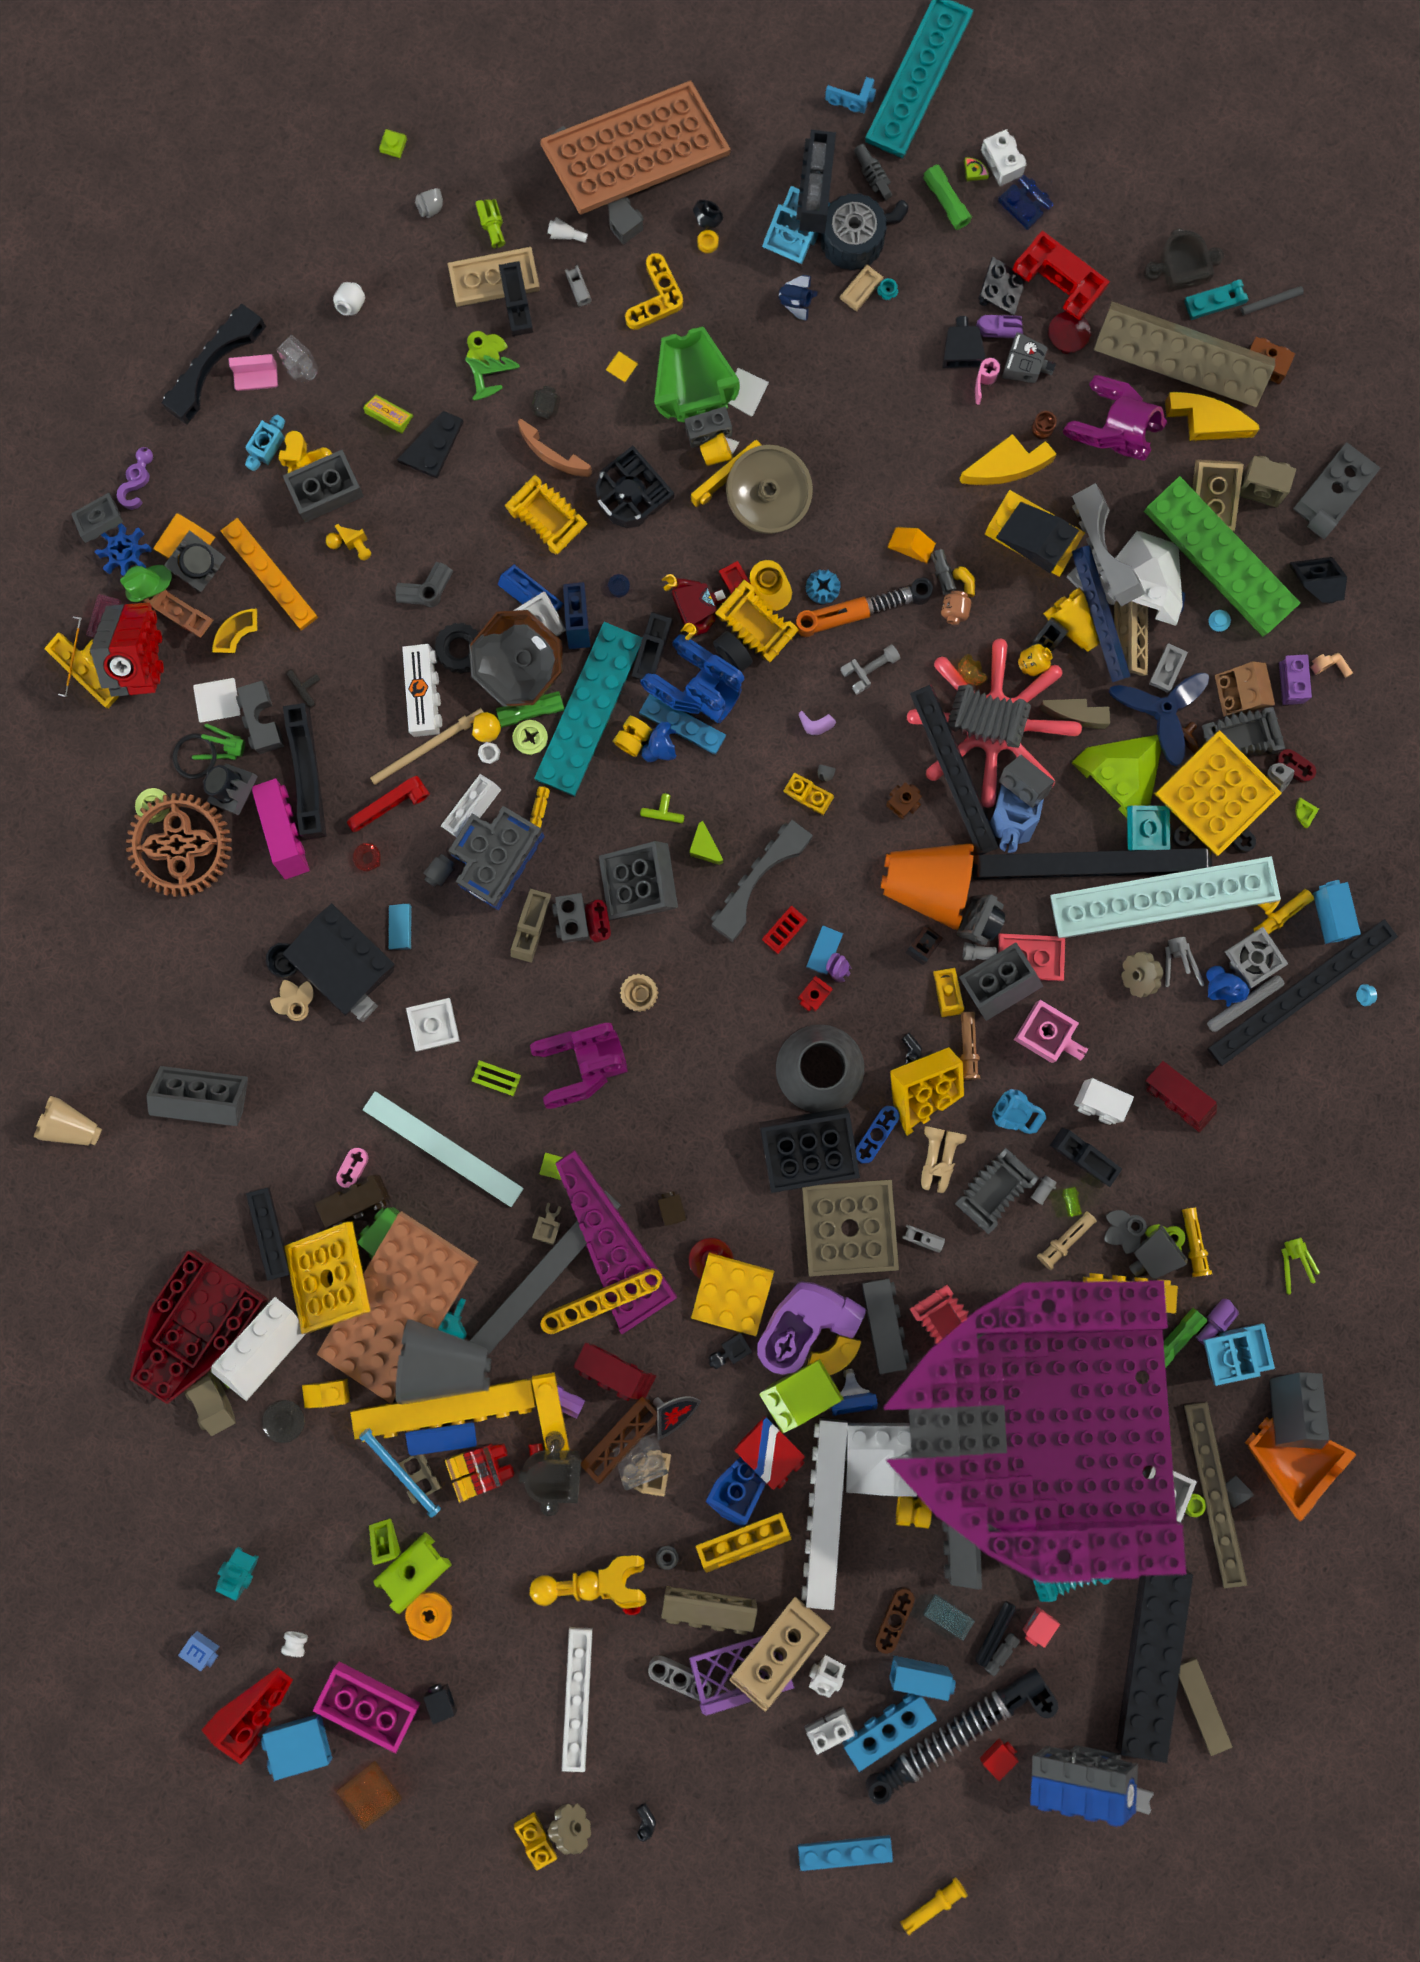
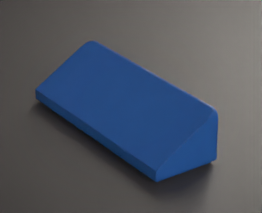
M512 565L500 576L498 586L522 605L542 592H546L556 612L564 605V603L516 565Z
M474 1423L405 1433L410 1456L477 1446Z

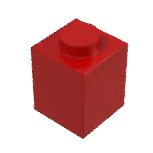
M1000 1738L980 1757L982 1764L998 1781L1019 1762L1015 1755L1017 1753L1016 1749L1008 1741L1004 1744Z

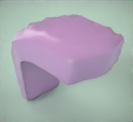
M803 711L799 712V718L806 733L811 735H820L830 730L836 724L835 719L829 714L817 721H811Z

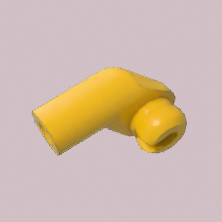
M960 566L953 570V578L964 583V592L968 594V597H974V576L966 567Z

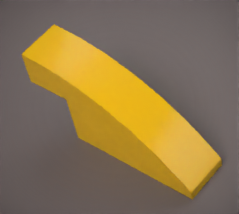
M1170 392L1165 400L1166 417L1188 416L1190 441L1252 438L1259 431V425L1250 417L1231 405L1214 398L1191 393Z
M1012 434L963 471L960 481L961 483L972 485H993L1012 482L1040 471L1054 461L1056 453L1046 441L1031 453H1028Z

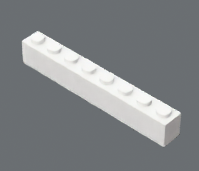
M819 1418V1424L814 1425V1437L818 1438L817 1447H813L812 1461H816L815 1470H811L810 1484H814V1493H809L808 1506L812 1507V1516L807 1517V1530H811L810 1540L806 1539L805 1554H809L808 1563H804L803 1577H807V1586H802L801 1600L805 1601L806 1608L834 1610L848 1425L846 1420Z

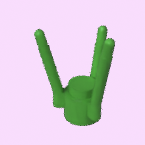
M205 724V728L227 737L224 740L204 734L201 735L203 739L224 744V751L228 754H217V759L236 760L237 756L242 757L245 740L241 739L240 736L232 735L219 728ZM212 754L193 755L192 759H212Z

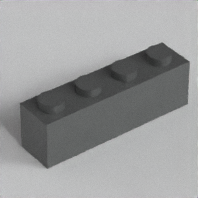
M889 1278L862 1282L861 1286L879 1374L907 1369L906 1363H909L907 1349L903 1350L902 1347L905 1335L903 1327L898 1326L897 1318H901L898 1304L894 1305L893 1296L896 1295L894 1282H890Z

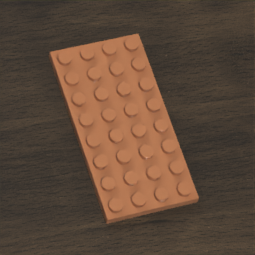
M692 81L680 84L541 139V146L580 215L728 156L731 151Z
M401 1211L363 1274L370 1312L334 1324L316 1355L392 1404L396 1399L398 1358L401 1355L403 1346L401 1341L407 1319L438 1329L478 1261Z

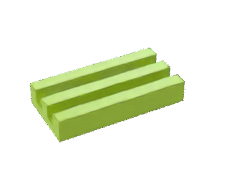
M479 1060L471 1081L514 1096L521 1075ZM486 1067L515 1078V1081L506 1080L481 1071V1069ZM479 1075L510 1085L512 1089L508 1090L480 1080L478 1077Z

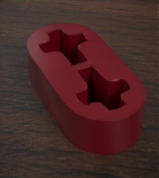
M1285 749L1276 757V763H1282L1295 771L1293 778L1299 782H1309L1316 775L1315 766L1293 750ZM1290 756L1289 761L1291 763L1284 764V758L1282 757ZM1306 767L1309 769L1307 773L1310 775L1304 777L1302 776L1303 771L1301 769Z
M599 899L588 902L585 906V915L589 936L597 943L607 940L611 934L607 907Z

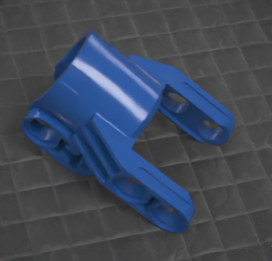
M680 634L673 641L674 648L680 656L701 669L695 678L691 679L684 692L656 674H646L640 681L641 685L647 692L674 710L695 714L702 712L715 722L721 723L730 713L741 694V683L744 681V675L719 656L713 655L691 639L686 640V636Z

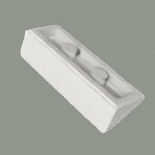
M479 774L442 823L441 827L457 838L471 814L473 813L480 818L501 789L494 782Z

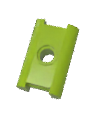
M426 1532L373 1581L377 1588L385 1590L393 1601L390 1607L398 1614H401L451 1566L449 1559L440 1557L432 1544L435 1541ZM412 1568H415V1575L413 1578H410V1571Z

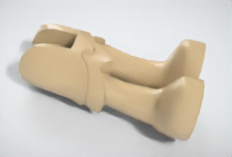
M925 1126L924 1134L929 1139V1147L921 1178V1186L924 1190L930 1189L932 1177L936 1175L940 1176L937 1192L944 1193L954 1170L955 1163L952 1164L954 1152L959 1144L965 1142L967 1135L946 1131L942 1161L937 1163L939 1148L945 1130Z

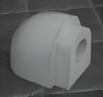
M435 188L416 195L415 204L422 217L427 216L430 218L441 210L443 198L440 189Z
M1276 763L1269 767L1267 778L1283 792L1291 782L1295 771L1282 763Z

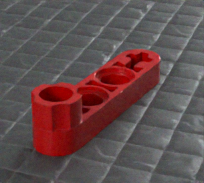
M419 776L411 777L352 816L347 821V825L352 832H357L404 800L410 798L412 803L416 805L427 799L430 793Z

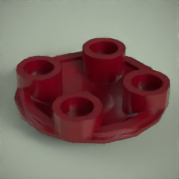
M1066 311L1053 318L1048 328V335L1056 348L1064 354H1069L1082 349L1088 343L1091 336V328L1086 318L1082 317L1079 321Z

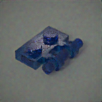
M1023 174L1018 180L1023 187L1019 189L1013 184L999 197L998 202L1028 230L1043 216L1044 212L1040 207L1043 205L1049 210L1054 203L1049 199L1050 196L1045 191L1042 192L1036 186V182L1032 178L1029 179ZM1030 192L1037 200L1032 202L1026 195Z

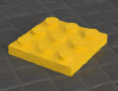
M709 1253L691 1319L756 1336L774 1271Z

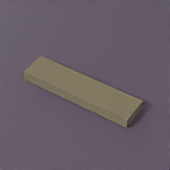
M1193 1657L1181 1662L1179 1680L1209 1754L1213 1756L1233 1748L1197 1659Z

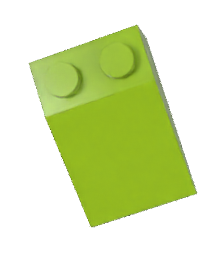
M820 1359L772 1383L759 1393L782 1433L803 1424L843 1400L842 1395Z

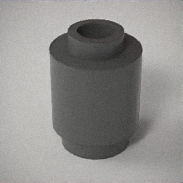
M440 854L438 858L435 857L424 871L423 874L426 876L424 880L433 887L436 885L442 886L453 871L452 867L455 864Z

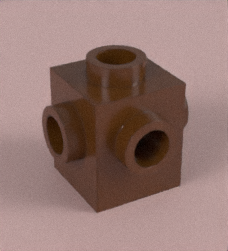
M906 782L901 787L897 785L889 794L892 798L888 801L886 807L903 820L909 812L914 814L921 806L919 803L922 797L919 794L920 790L913 784L908 785Z

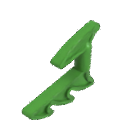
M484 355L483 359L490 364L488 366L480 360L467 357L465 360L472 368L476 385V394L473 396V400L486 398L503 388L502 385L485 388L482 375L518 369L519 364L506 357H501V360L505 363L504 365L498 360Z

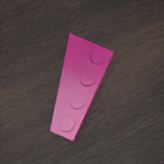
M273 779L253 786L252 792L272 863L285 880L309 872L310 870L304 855L305 850L298 837L300 835L299 830L292 818L294 812L290 803L288 804L286 800L289 796L285 785H280L277 779Z

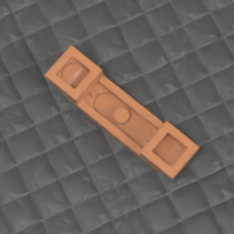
M521 418L519 419L518 425L524 440L543 461L568 474L582 477L591 476L592 470L589 464L574 454L569 460H566L538 441L540 437L537 429Z
M166 590L142 600L145 603L150 602L153 609L200 638L213 622V619L192 608Z

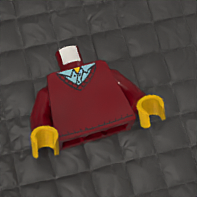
M672 574L662 578V581L669 583L663 587L665 591L671 588L674 589L672 590V597L684 625L681 632L686 631L688 634L685 639L690 640L693 636L707 633L717 617L715 605L726 601L723 590L720 589L710 593L706 583L701 584L699 581L675 578Z

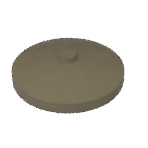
M761 445L746 451L734 463L727 478L726 495L731 511L744 526L755 532L776 534L792 528L804 517L812 500V480L806 465L795 453L781 446Z

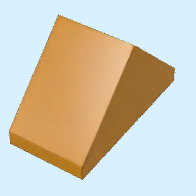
M896 527L888 548L928 563L936 543L919 528Z

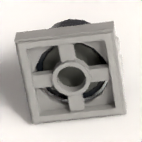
M1264 927L1225 951L1231 961L1229 963L1230 969L1235 970V976L1243 979L1249 989L1288 965Z

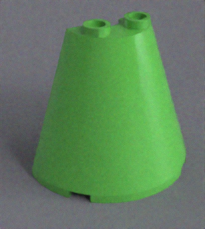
M704 327L691 329L683 337L672 334L662 338L654 402L657 410L668 419L674 417L677 418L678 422H685L684 419L721 407L726 406L727 409V404L731 400L735 401L740 390L739 378Z

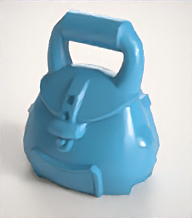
M1011 1089L1004 1092L997 1102L992 1118H994V1122L998 1127L1019 1129L1024 1133L1032 1134L1037 1133L1046 1120V1115L1040 1107L1029 1102L1024 1093ZM1032 1113H1039L1031 1126L1027 1128L1025 1124L1031 1118Z

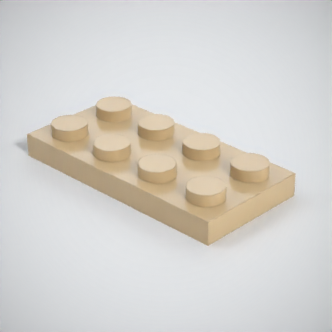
M527 247L448 263L456 306L504 298L499 265L520 261L526 293L540 291L532 248Z

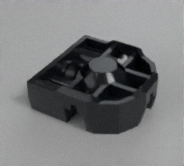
M633 445L601 470L595 486L599 508L605 512L613 524L626 529L641 526L650 514H656L675 497V493ZM613 468L621 476L615 483L607 475L609 470ZM641 473L651 484L647 489L643 482L637 478ZM624 497H631L632 502H624ZM613 501H617L619 506L610 511L607 506ZM639 502H643L648 508L642 514L636 508Z

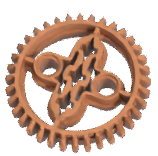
M172 793L170 800L168 795H163V802L159 798H155V806L148 802L149 810L141 808L140 811L143 813V816L135 815V818L139 820L138 823H130L132 827H135L134 831L128 830V834L133 836L132 839H126L127 843L132 844V847L126 848V851L133 852V855H130L128 860H135L131 868H139L135 875L142 876L144 874L141 882L146 883L149 881L148 887L152 889L156 886L155 891L158 893L163 888L164 895L168 896L172 890L174 897H178L179 891L181 896L186 897L187 890L190 895H195V888L199 892H203L202 884L210 888L211 883L209 880L217 882L218 879L214 875L217 873L222 876L224 873L219 868H227L228 866L226 863H223V860H230L231 858L229 855H225V851H232L231 847L226 846V843L232 842V839L225 838V835L230 834V830L222 829L227 826V822H219L223 817L222 814L215 815L217 809L215 807L209 809L210 803L207 801L202 805L203 799L200 797L195 801V796L190 794L186 800V794L181 793L178 800L177 794ZM172 808V811L166 814L164 818V833L150 835L141 845L142 835L149 821L159 812ZM179 808H191L204 815L212 824L217 837L214 838L206 830H191L189 816ZM179 817L182 821L181 826L174 829L173 821ZM185 833L186 835L192 836L193 838H186L181 834ZM201 839L208 841L205 842V844H202L201 847L195 845L197 842H200ZM179 841L186 843L183 846H180L179 849L172 847L175 846V844H179ZM157 844L163 845V847L158 848L157 851L150 849L153 848V846H157ZM217 845V854L209 870L198 879L187 882V879L192 876L195 870L194 857L208 855ZM142 852H145L147 857L152 860H167L169 874L179 880V883L167 882L154 875L145 864ZM166 852H171V853H173V854L180 855V856H175V857H174V856H172V855L165 854V853H166ZM184 861L186 869L179 873L177 865L179 862Z

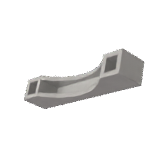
M1095 483L1072 496L1075 502L1072 506L1077 517L1081 516L1082 521L1079 524L1083 532L1089 535L1086 541L1090 545L1091 550L1095 549L1096 554L1093 557L1098 567L1102 566L1103 568L1100 574L1105 584L1109 583L1110 585L1107 591L1113 601L1117 599L1119 604L1123 606L1146 594L1132 566L1118 561L1107 551L1104 530L1109 508L1097 484Z

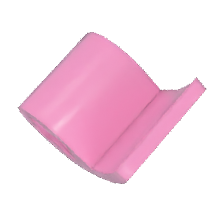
M987 358L981 363L975 385V400L978 405L982 398L980 383L990 385L997 379L1000 365L994 358Z

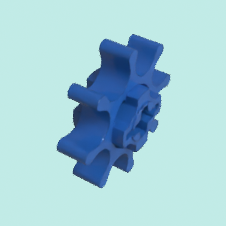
M120 523L118 525L119 533L115 537H109L105 532L101 534L108 541V546L103 550L96 549L95 554L100 558L109 557V562L103 566V569L108 574H111L115 567L120 566L121 575L124 577L130 566L134 564L146 568L139 561V556L143 552H152V548L148 544L138 545V540L144 536V533L139 528H136L132 535H126L127 528Z

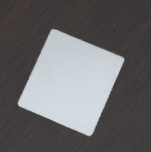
M234 678L193 686L199 722L240 715V709L236 700L237 690Z

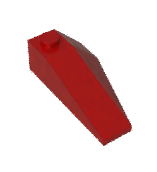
M280 1668L275 1669L220 1709L204 1726L202 1732L215 1747L241 1765L261 1740L258 1735L263 1725H269L271 1721L269 1714L273 1707L280 1705L293 1679Z

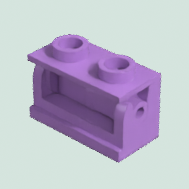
M1308 655L1285 656L1286 658L1279 662L1282 704H1304L1312 698Z

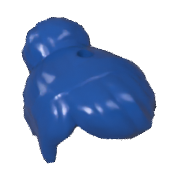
M661 722L652 731L648 744L644 745L641 749V755L645 761L654 762L657 759L669 761L676 758L675 746L669 737L670 734L676 733V730L671 729L669 722Z
M1219 965L1212 966L1207 970L1206 976L1209 981L1208 998L1211 1000L1224 999L1227 1007L1232 1003L1247 1000L1250 989L1240 977L1225 973V969Z

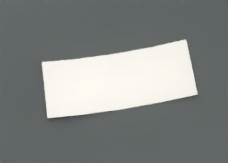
M738 368L735 374L739 378L740 390L735 401L731 400L729 404L753 416L769 382ZM726 438L733 454L739 442Z

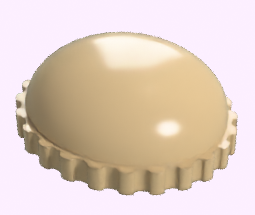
M644 974L629 976L620 988L622 1002L626 1007L635 1012L649 1010L650 1007L654 1006L653 1004L656 1003L658 998L656 983Z

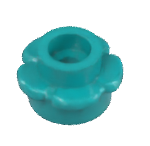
M887 278L880 282L877 292L884 300H890L892 297L895 298L897 296L898 285L893 279Z

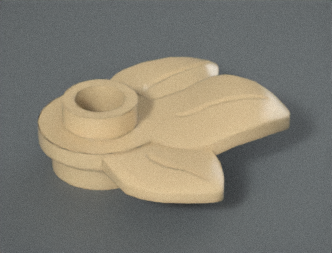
M283 980L280 987V997L270 1000L272 1008L278 1014L287 1015L291 1020L301 1021L305 1019L309 1013L308 1005L314 997L312 985L309 981H306L298 987L290 981ZM297 1006L301 1007V1013L299 1014L294 1013V1009Z

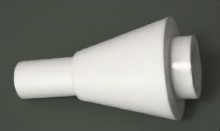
M557 217L555 221L550 220L547 232L551 234L550 239H575L586 242V233L574 230L573 227Z

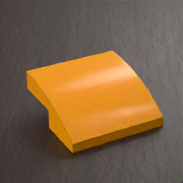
M176 513L153 549L169 559L189 530L209 545L215 536Z

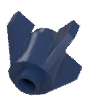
M801 275L785 283L779 290V299L782 305L801 320H808L809 309L804 307H808L812 298L817 296V291L808 289L811 282V276Z

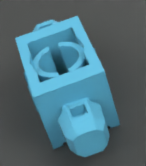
M273 416L269 421L270 425L263 420L258 425L245 447L250 454L245 463L248 469L252 471L257 470L261 465L260 461L267 465L271 462L285 439L281 432L285 425V420L281 416ZM270 439L267 445L261 446L263 441Z

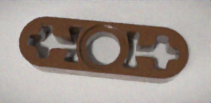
M906 1587L898 1588L894 1592L875 1637L877 1649L884 1654L891 1653L896 1648L914 1605V1595ZM904 1593H907L910 1601L903 1603L902 1610H906L903 1614L900 1610L893 1609V1606L895 1605L899 1608L900 1599L898 1596H903ZM892 1614H898L901 1617V1623L898 1626H891L888 1623V1619ZM887 1627L890 1631L897 1633L896 1635L890 1634L889 1640L892 1644L886 1645L884 1648L880 1639L886 1638L888 1632L884 1628Z

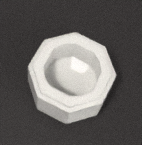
M486 742L479 747L478 756L482 762L492 764L499 760L501 751L496 744Z

